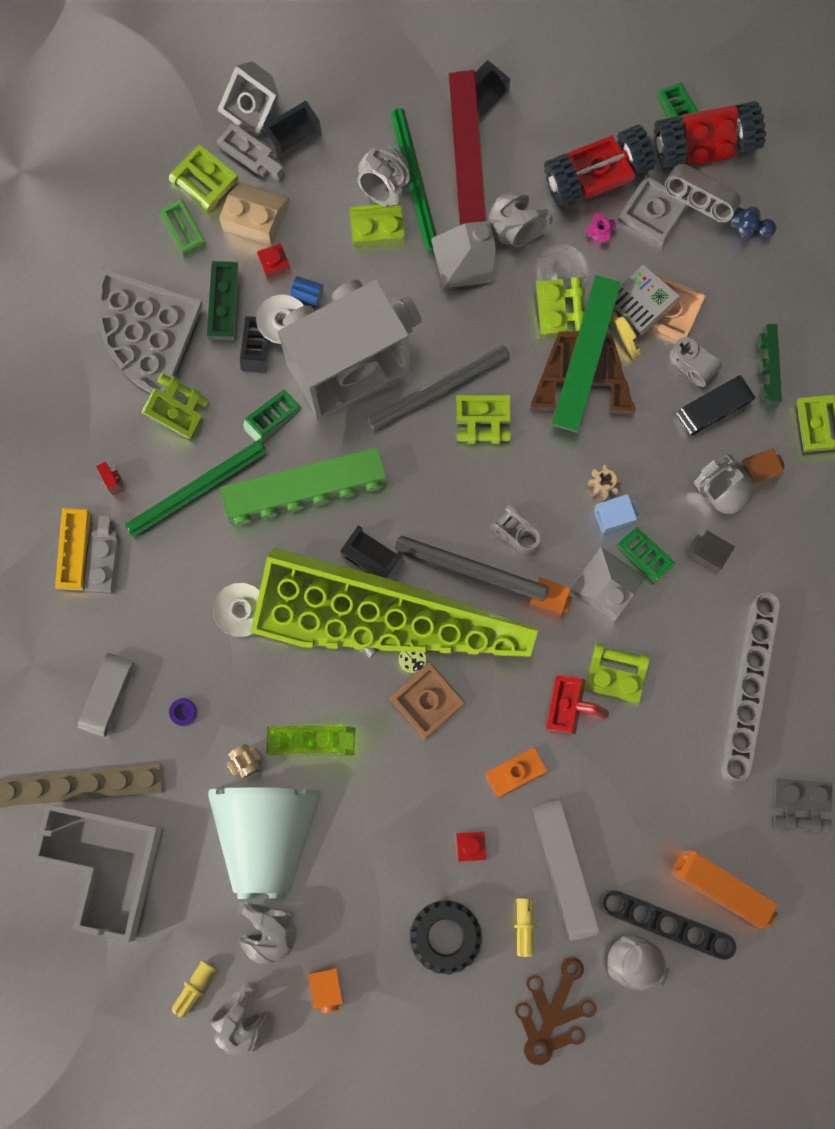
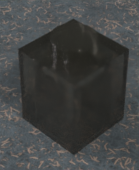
M706 530L702 537L697 534L689 548L693 551L689 558L717 575L727 562L735 546Z

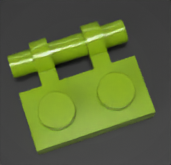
M581 277L571 278V289H564L563 279L537 281L536 291L540 335L557 334L559 331L568 332L567 322L575 321V331H579L585 312L583 304L585 287H582ZM565 298L573 299V313H566Z
M161 373L157 382L164 385L165 390L161 392L158 389H153L141 413L189 439L202 414L193 409L196 404L205 408L209 399L200 395L201 392L195 388L190 389L181 384L180 379ZM175 392L186 398L185 404L172 398Z
M457 395V424H467V431H457V442L467 441V444H476V441H491V444H500V441H510V431H500V424H510V395ZM476 424H491V431H476Z

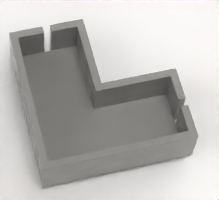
M46 804L39 829L51 831V835L37 836L32 860L87 872L73 930L93 935L104 934L103 937L125 942L135 941L162 828Z

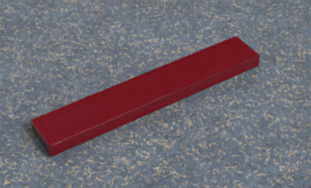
M475 70L451 72L448 74L460 225L485 222L487 220Z

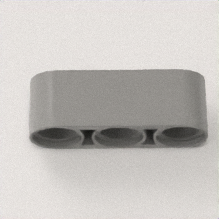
M685 164L675 166L664 185L667 194L719 222L730 221L741 202L738 192Z
M111 653L106 654L80 715L79 728L102 737L107 736L132 677L135 662Z

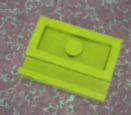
M379 204L349 207L353 246L405 241L401 204H394L388 207H383Z

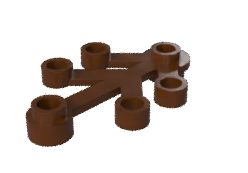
M567 957L562 961L560 971L563 977L550 1006L543 990V979L538 975H531L526 981V986L532 992L543 1020L539 1034L531 1018L533 1011L530 1004L519 1002L515 1007V1014L521 1020L528 1038L524 1045V1054L526 1059L534 1065L546 1064L551 1059L554 1050L569 1044L580 1045L585 1040V1032L579 1026H573L568 1030V1033L550 1039L555 1027L583 1016L590 1018L596 1014L597 1006L590 999H584L579 1005L561 1012L574 980L581 978L584 973L583 963L576 957ZM572 963L578 967L577 973L573 975L567 971L568 966ZM534 978L540 981L538 989L530 987V981ZM585 1003L592 1004L593 1010L591 1013L586 1014L583 1012L582 1008ZM522 1005L529 1008V1013L526 1016H521L518 1013V1009ZM574 1030L581 1031L582 1036L578 1041H574L571 1038ZM536 1045H541L544 1048V1052L540 1056H536L533 1053Z

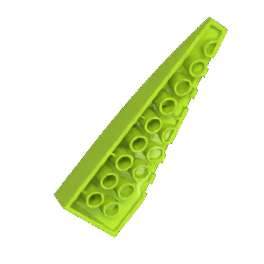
M274 547L267 556L250 633L308 648H313V646H326V648L338 649V647H354L357 650L379 648L382 651L426 652V650L439 651V653H451L453 651L468 652V654L493 653L494 655L531 657L538 629L407 584Z

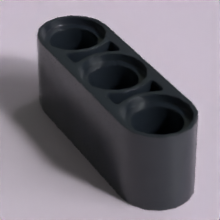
M739 375L685 405L676 412V415L689 436H693L745 407L756 397L742 375Z

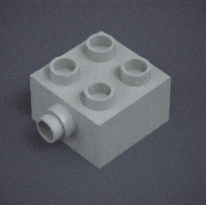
M352 280L341 285L333 292L331 298L334 302L315 312L310 305L302 306L290 312L283 319L285 327L278 330V335L287 367L317 420L410 371L408 334L413 332L412 327L419 325L422 319L416 305L409 296L400 299V301L396 298L389 301L377 280L364 286L359 280Z

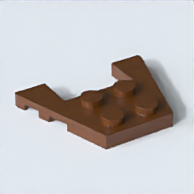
M558 332L532 399L530 410H555L556 384H564L579 332ZM606 333L591 386L611 387L610 413L634 414L635 404L630 396L628 382L625 380L622 371V364L613 336Z

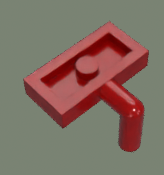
M556 675L546 729L576 735L580 712L606 719L609 716V711L596 703L582 701L586 680Z

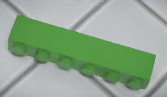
M378 447L223 486L220 487L230 524L244 525L250 523L252 518L260 516L263 519L272 518L278 515L277 512L287 509L288 512L299 511L304 508L303 505L310 503L322 505L328 503L330 498L338 496L342 499L355 496L357 491L365 489L367 492L377 491L382 488V485L386 484V476Z

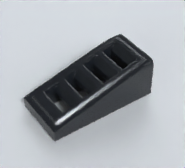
M245 316L239 359L240 369L242 371L266 372L270 340L266 339L260 331L250 330V328H258L256 317ZM249 338H257L263 340H251ZM248 348H252V349H262V351H258V350H248Z

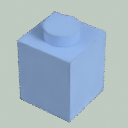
M628 494L598 503L594 509L603 535L633 526L637 520L636 517L639 516L637 505L634 500L630 501Z

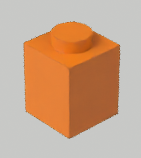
M539 577L538 583L549 587L548 596L544 601L532 598L529 607L560 618L562 611L568 612L573 597L568 596L570 587Z
M338 967L310 972L308 978L314 1009L321 1008L322 1013L339 1010L338 1005L343 1004L344 998Z

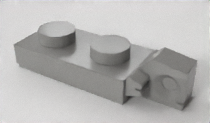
M233 123L216 142L217 147L263 177L267 173L279 181L285 174L283 166L276 162L277 157L270 148Z
M99 516L98 530H92L83 587L85 591L113 592L119 540L117 539V532H112L113 520L111 517Z

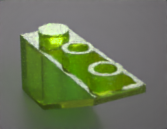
M344 725L267 727L266 754L355 756V727Z

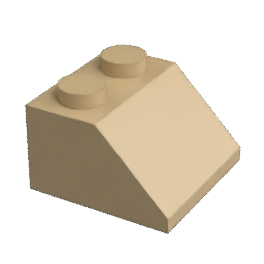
M239 183L228 194L219 220L222 229L225 232L272 246L289 198Z

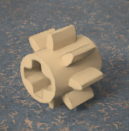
M604 465L602 471L598 472L595 469L592 471L591 474L595 479L589 480L588 486H594L593 496L597 494L603 495L604 500L607 499L610 493L617 496L619 491L615 486H619L623 482L622 479H617L616 477L617 469L611 471ZM608 479L610 481L609 485L602 486L600 484L601 480L605 481Z
M244 744L229 753L231 761L226 764L234 776L239 773L243 779L260 769L258 761L263 758L257 748L253 747L250 749L247 744Z

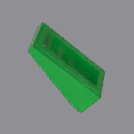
M681 82L658 91V97L668 118H679V116L687 113L699 112ZM680 95L679 98L669 101L670 98ZM680 117V122H682V125H683V117Z
M283 389L244 419L243 428L255 441L260 440L263 444L301 411L302 407ZM281 401L289 409L287 412L279 405ZM272 409L280 415L279 418L271 411ZM264 416L272 422L270 425L263 419Z
M637 526L617 544L623 553L653 584L676 564L667 553ZM638 537L641 541L630 549L627 545ZM645 544L648 549L638 556L636 552ZM653 553L655 557L646 564L643 560ZM660 560L663 564L654 571L651 567Z

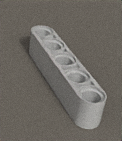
M560 799L532 806L535 822L571 942L598 935L597 922Z

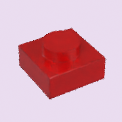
M281 243L257 251L266 278L291 270Z
M106 461L97 465L96 467L109 492L112 495L121 492L122 489L119 482L123 480L117 468H111Z
M484 831L456 833L458 862L486 860Z

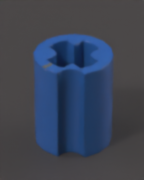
M296 276L290 296L317 306L322 297L324 285Z

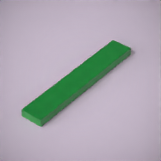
M595 275L552 426L578 433L621 284L619 281Z

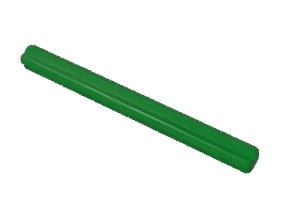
M403 108L394 109L391 111V118L400 152L408 162L410 171L408 184L425 250L433 252L431 239L437 236L405 110Z
M260 440L253 442L125 524L127 531L132 537L137 536L265 455L267 452L266 448Z

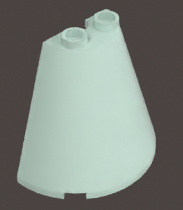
M225 788V790H208V797L233 892L238 893V899H255V893H266V899H283V893H290L320 797V791L310 789L297 791L293 788Z

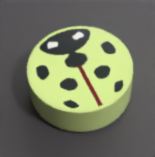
M401 651L399 654V665L406 673L415 674L426 664L424 652Z

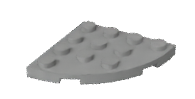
M103 268L96 295L97 322L103 342L114 362L131 381L149 393L153 389L164 392L165 386L157 382L158 377L161 373L169 377L175 376L203 304L200 300Z

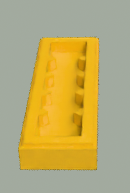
M62 508L55 582L56 589L84 590L91 518L90 509Z

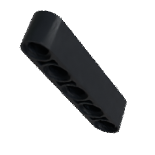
M606 891L600 898L601 910L611 917L717 959L727 960L736 953V941L732 936L620 891ZM611 895L618 896L621 902L620 908L614 912L610 911L606 904L607 899ZM642 905L647 910V917L643 922H638L635 920L633 913L636 907ZM669 916L674 922V927L672 931L665 933L661 929L660 924L664 917ZM696 927L699 929L701 937L698 942L692 944L688 940V932L691 928ZM719 938H724L728 945L727 950L723 954H718L715 950V943Z

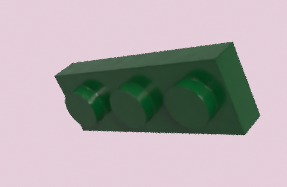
M211 262L207 324L208 339H235L238 262Z
M766 324L763 331L758 335V349H762L763 359H760L759 372L760 375H764V384L761 385V399L765 400L766 409H776L782 402L777 324Z

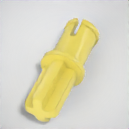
M516 899L517 925H514V928H517V954L520 957H531L534 955V928H537V925H534L535 899Z
M201 960L200 965L188 983L184 982L186 987L173 1005L172 1012L184 1018L198 996L204 995L202 991L217 970Z

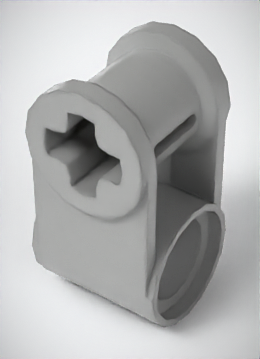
M690 337L680 338L669 353L670 362L700 387H705L722 368L720 360L715 355L706 351ZM684 350L687 353L685 355H682L680 352Z
M508 505L505 508L506 512L496 523L492 522L490 528L522 555L530 556L535 554L540 545L541 536L539 531L526 521L516 509ZM524 536H531L534 538L535 543L532 546H525L520 540Z

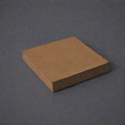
M430 661L388 697L424 740L466 704Z

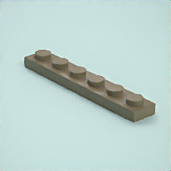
M161 764L0 779V808L163 792Z

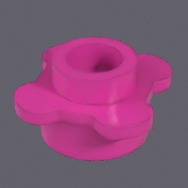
M596 213L593 215V222L587 227L586 232L597 241L608 242L611 231L616 229L617 223L614 219L609 220L603 217L601 213Z

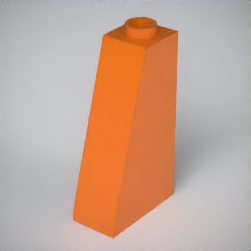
M693 850L682 852L670 874L671 877L758 929L765 930L766 926L771 927L778 915V912L775 911L778 904Z

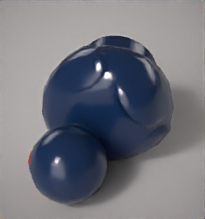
M754 206L747 209L738 207L731 223V227L738 229L740 236L744 238L752 236L756 230L763 237H770L775 234L777 229L773 220L764 219L761 221L760 210Z

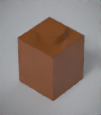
M774 448L744 458L740 463L749 477H751L754 488L778 480L783 475L785 468L782 457L776 454Z

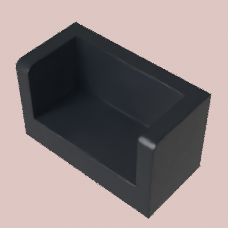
M489 60L475 72L479 122L510 89V78Z
M306 100L262 126L265 141L278 160L322 135L320 120Z
M359 525L340 550L341 557L362 571L387 579L392 578L404 560L402 553L398 552L396 554L364 533L363 528Z

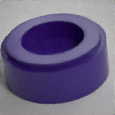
M180 698L171 704L169 716L172 722L178 726L185 727L195 722L198 716V709L191 700Z

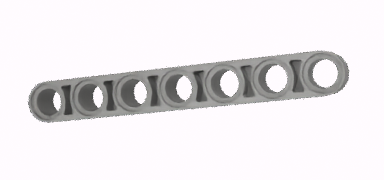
M772 593L760 594L751 602L749 607L721 765L723 777L730 782L746 779L752 770L780 609V602ZM759 601H765L769 604V613H764L760 610ZM755 627H760L765 631V640H760L755 636ZM750 654H757L760 657V667L753 666L750 663ZM746 680L755 683V694L746 691L744 686ZM741 707H746L751 711L752 717L750 721H745L741 718ZM737 734L743 735L747 740V745L744 749L739 748L735 743ZM733 761L738 762L742 767L740 776H735L730 771V765Z

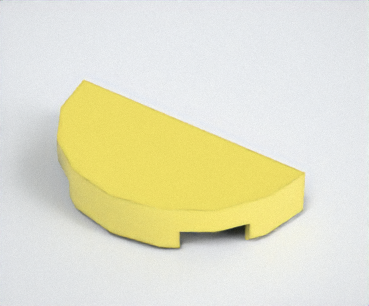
M612 312L609 322L610 327L631 359L634 360L640 357L641 348L637 347L633 340L637 336L631 325L624 317L618 318V312Z

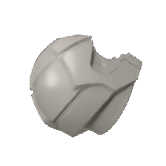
M378 146L369 148V152L363 156L359 163L358 185L360 189L373 202L383 207L401 204V187L407 184L410 179L406 158L399 150L392 147Z
M510 192L500 195L496 199L490 210L488 221L490 222L492 234L503 244L520 247L543 234L542 231L552 224L551 210L527 209L529 204V197L527 195Z
M726 454L717 461H711L701 470L702 473L694 481V485L699 492L714 505L713 508L725 514H734L744 508L752 500L755 493L751 477H749L743 466L731 454Z
M245 901L240 902L237 908L238 914L248 917L253 922V926L261 931V934H249L239 939L241 947L247 956L256 963L265 964L279 961L289 955L294 947L293 944L296 943L297 935L296 929L290 925L291 913L258 904H248Z
M627 934L622 936L611 947L608 954L609 976L622 986L635 991L645 992V990L655 988L658 984L664 985L670 970L665 967L666 962L661 950L655 944L635 935Z
M250 982L244 983L242 988L237 989L210 1019V1024L216 1030L215 1042L229 1055H243L258 1050L264 1044L269 1033V1017L266 1011L255 1013L249 1017L246 1016L245 1009L248 1000L253 996V985Z

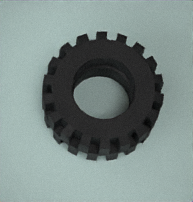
M452 900L436 901L424 907L415 917L410 931L411 948L416 959L426 969L437 974L449 975L455 972L459 973L467 966H470L480 952L482 944L481 927L475 915L463 904ZM448 919L456 922L463 933L461 946L451 954L438 953L429 942V931L440 920Z

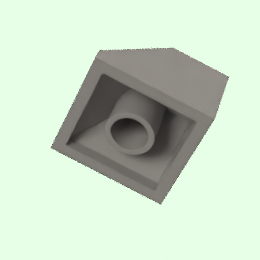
M253 61L237 65L218 107L220 113L256 139L260 138L263 131L262 126L266 124L279 95L272 75Z
M489 221L465 223L431 239L443 288L493 282L495 241Z
M600 547L570 591L615 622L646 577L603 547Z

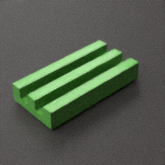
M182 199L159 210L183 256L188 255L187 252L191 250H197L199 246L203 247L206 245L201 232ZM177 208H181L197 240H192L176 211ZM167 213H172L188 242L187 245H183Z

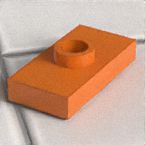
M535 747L485 772V775L497 798L543 775L547 770Z

